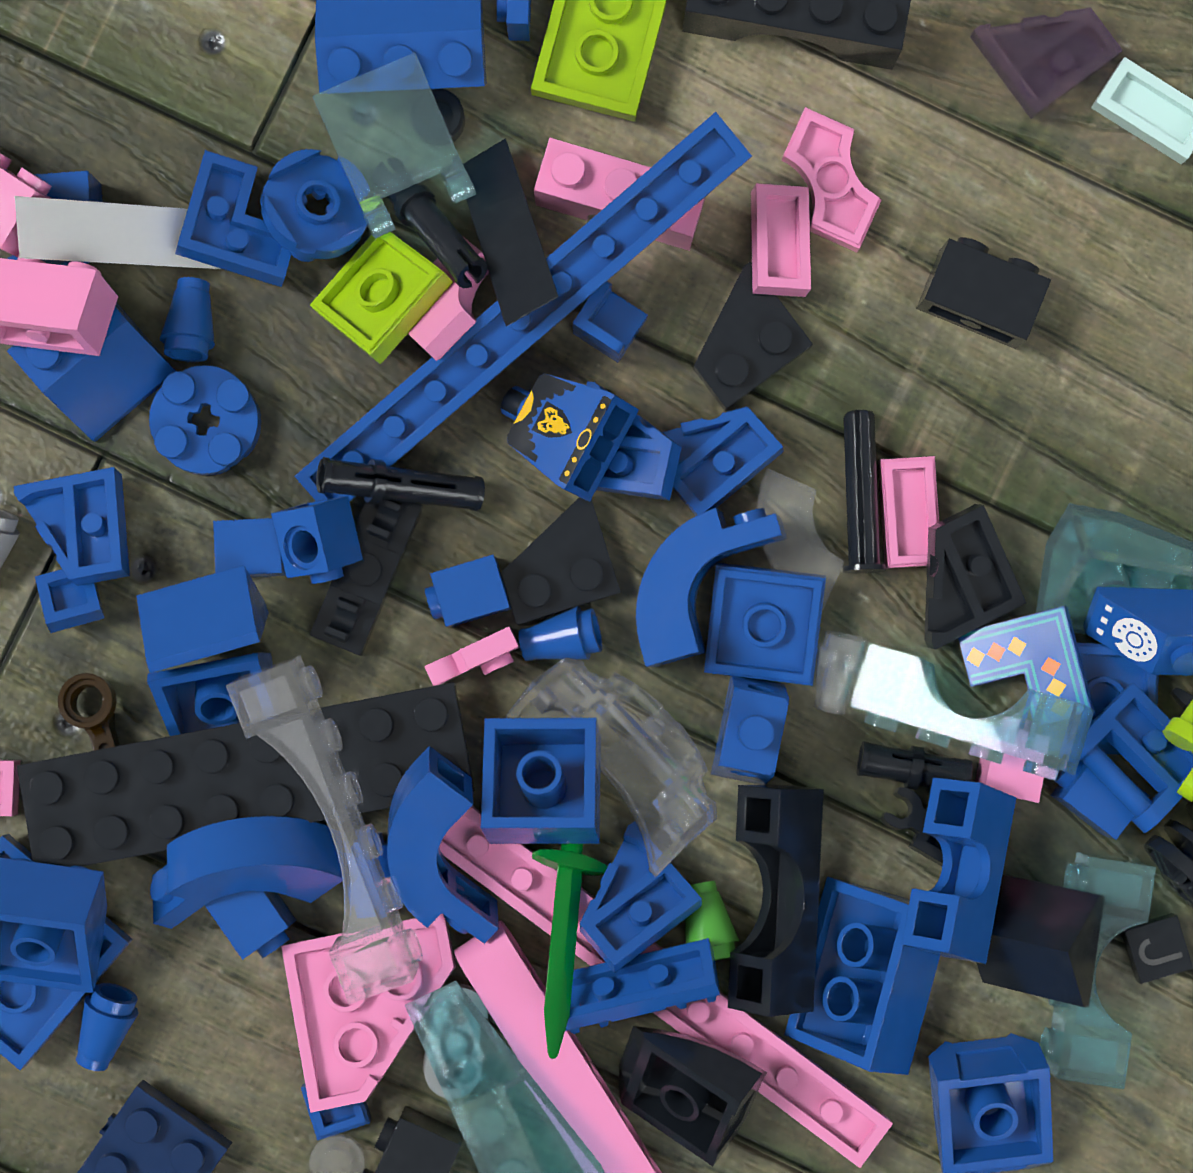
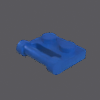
M1133 682L1123 689L1063 751L1075 763L1081 760L1134 815L1132 822L1143 833H1146L1156 826L1181 800L1182 796L1177 791L1193 768V753L1176 747L1165 738L1163 730L1170 719ZM1103 738L1158 792L1152 800L1097 746Z

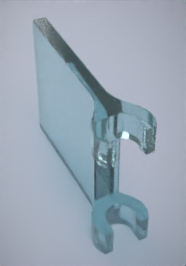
M412 53L312 96L372 237L377 238L396 230L382 198L441 173L452 202L458 203L476 195L473 184L456 151L416 53Z

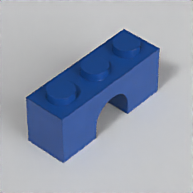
M933 778L923 833L931 835L938 840L943 854V866L940 878L931 890L926 891L912 888L901 945L938 956L986 964L1016 797L979 782Z

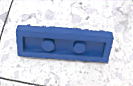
M709 938L639 954L616 973L612 971L606 962L574 970L570 1016L565 1031L569 1030L571 1033L576 1034L580 1033V1027L597 1023L602 1028L608 1026L610 1020L614 1022L665 1010L666 1007L675 1005L679 1009L687 1008L686 1003L705 998L709 1003L714 1002L716 996L720 995L714 952Z

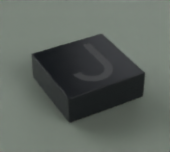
M1170 913L1120 928L1134 977L1138 983L1143 984L1193 969L1177 915Z

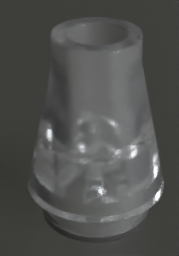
M825 632L823 642H818L815 708L834 714H846L848 702L871 656L866 653L868 640L843 632Z

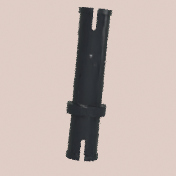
M387 159L388 165L395 172L394 175L381 162L372 174V181L394 205L395 216L398 220L415 230L453 276L459 287L463 289L472 287V282L465 275L466 271L478 284L485 277L488 265L436 206L433 192L427 186L419 185L399 159Z
M323 457L319 462L316 476L318 493L325 494L327 492L364 497L366 503L380 504L383 499L477 511L481 509L485 496L484 479L480 476L469 477L433 471L388 467L384 460L370 459L368 464Z

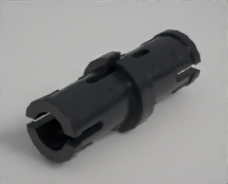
M863 741L858 755L857 775L902 782L905 788L917 790L919 786L931 787L933 778L971 782L972 760L925 753L924 748L918 746H911L907 750Z

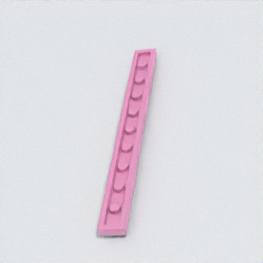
M471 806L443 837L439 846L442 855L551 936L557 870L533 860L532 853L534 851L524 844H489L481 830V812L474 806ZM581 887L575 955L590 966L605 963V961L580 932L579 923L590 901L595 899L594 896ZM653 943L650 947H648L640 954L661 950L663 948L660 947L658 944ZM722 992L716 996L714 1002L709 1003L705 998L686 1003L687 1008L679 1009L675 1005L666 1007L665 1010L653 1012L680 1034L717 1045L766 1071L767 1074L758 1092L859 1168L862 1167L893 1124L890 1118L750 1013L728 1008V997Z

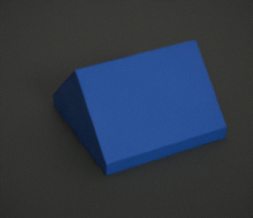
M244 565L136 595L146 663L150 673L258 643L261 640L269 614L263 597Z
M271 653L247 654L147 674V683L169 736L282 715Z

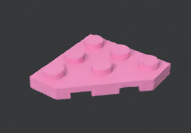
M442 913L428 928L414 918L281 946L310 1113L367 1101L456 967L448 922Z

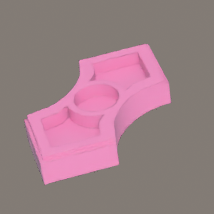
M805 107L781 161L793 167L809 187L813 203L810 232L854 252H858L881 199L863 186L853 169L850 147L854 129Z
M465 239L479 257L485 260L482 251ZM438 258L433 264L444 271L453 283L408 333L436 361L440 360L477 322L472 314V303L475 293L482 282L481 280L477 284L466 271L465 275L472 282V287L464 289L459 287L453 276Z

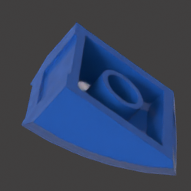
M1012 1033L1007 1037L959 1043L945 1041L928 1056L934 1121L942 1173H1001L1025 1170L1053 1163L1050 1067L1038 1042Z

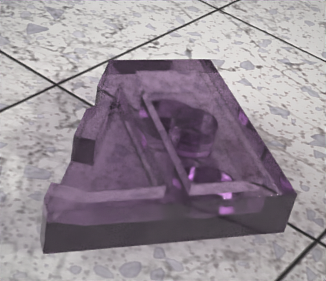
M1091 7L1065 11L1058 17L1040 15L1023 18L1020 23L991 27V24L980 25L974 29L970 36L1030 119L1037 116L1109 64L1123 51Z

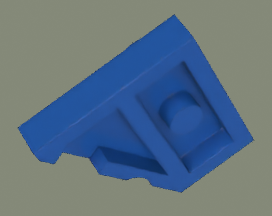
M115 467L14 486L15 496L30 513L37 524L35 526L45 543L53 549L57 562L71 582L79 586L130 576L122 474Z
M634 821L628 825L613 863H609L600 881V889L595 899L590 901L579 923L580 932L612 971L616 973L701 907L702 898Z

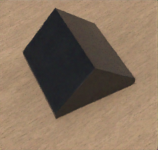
M1003 874L986 964L977 963L982 982L1084 1008L1089 1007L1105 895Z

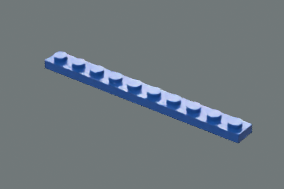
M717 112L713 113L546 258L559 296L558 298L507 327L505 326L497 300L476 319L477 322L440 360L436 361L431 357L294 477L315 501L347 496L327 492L325 494L318 493L316 476L319 462L323 457L368 464L370 459L384 460L386 466L391 467L746 163L752 155ZM348 495L349 502L356 496Z

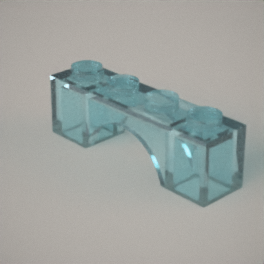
M871 643L868 645L850 707L866 712L864 720L866 724L896 732L898 723L918 728L916 739L948 748L951 738L971 744L968 755L997 764L1002 763L1004 754L1025 760L1022 771L1056 781L1059 771L1075 775L1094 710L1085 704L1028 689L1015 705L1003 713L978 719L962 717L954 712L941 696L936 682L934 664L923 658Z
M1076 852L1075 864L1069 863L1067 866L1064 887L1105 895L1089 1007L1084 1008L1048 999L1049 1005L1054 1006L1051 1028L1045 1027L1043 1030L1040 1047L1050 1067V1073L1057 1079L1118 1089L1125 1088L1132 1033L1114 1022L1102 1007L1096 989V969L1103 950L1116 935L1130 927L1148 923L1156 872L1155 866L1140 861Z

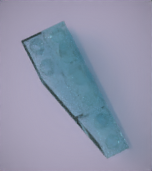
M456 980L405 1004L479 1173H605L601 1163Z

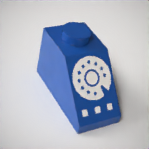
M1126 587L1096 588L1083 624L1085 634L1152 675L1193 676V590Z

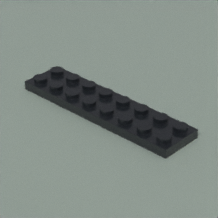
M452 682L17 765L32 860L38 863L68 867L87 866L167 850V844L176 838L198 828L226 820L276 816L299 818L312 823L390 808L393 795L403 775L428 746H431L472 778L474 792L475 787L456 685Z

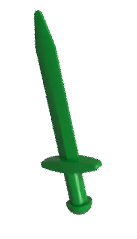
M561 844V850L540 849L532 853L533 860L557 870L544 1002L547 1053L551 1059H555L559 1054L570 1016L582 875L601 876L604 875L608 867L596 859L582 855L583 844Z

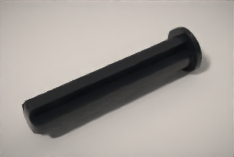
M869 410L848 411L843 418L849 565L842 566L843 573L886 571V565L880 564L875 415L873 411Z

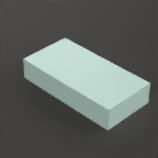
M1124 57L1117 65L1091 108L1182 165L1193 152V99Z

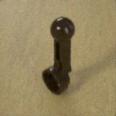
M90 673L78 674L68 679L58 695V708L64 720L72 726L86 730L93 751L120 746L115 730L114 712L117 698L112 685L106 679ZM96 687L103 697L102 707L94 716L83 717L77 709L78 696L86 688Z

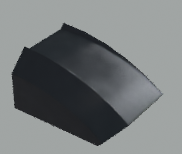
M633 1026L619 1064V1097L623 1106L713 1167L748 1116L767 1072L730 1051L697 1038L662 1029Z

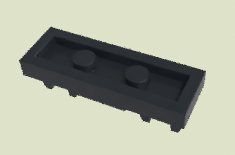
M383 499L380 504L366 503L365 501L355 525L363 560L342 567L344 576L331 581L310 636L356 655H363L424 508L423 505Z

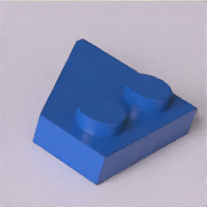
M587 381V386L607 391L597 383ZM637 413L596 490L670 501L682 447Z
M749 407L724 412L718 418L711 420L701 418L681 423L680 428L662 432L682 447L673 490L696 516L720 506L784 452L782 444Z

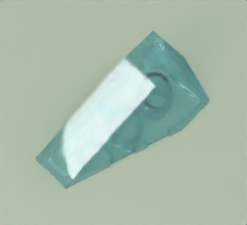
M1069 503L1046 542L1036 613L1066 606L1074 632L1085 634L1083 624L1097 587L1193 590V542L1119 512Z

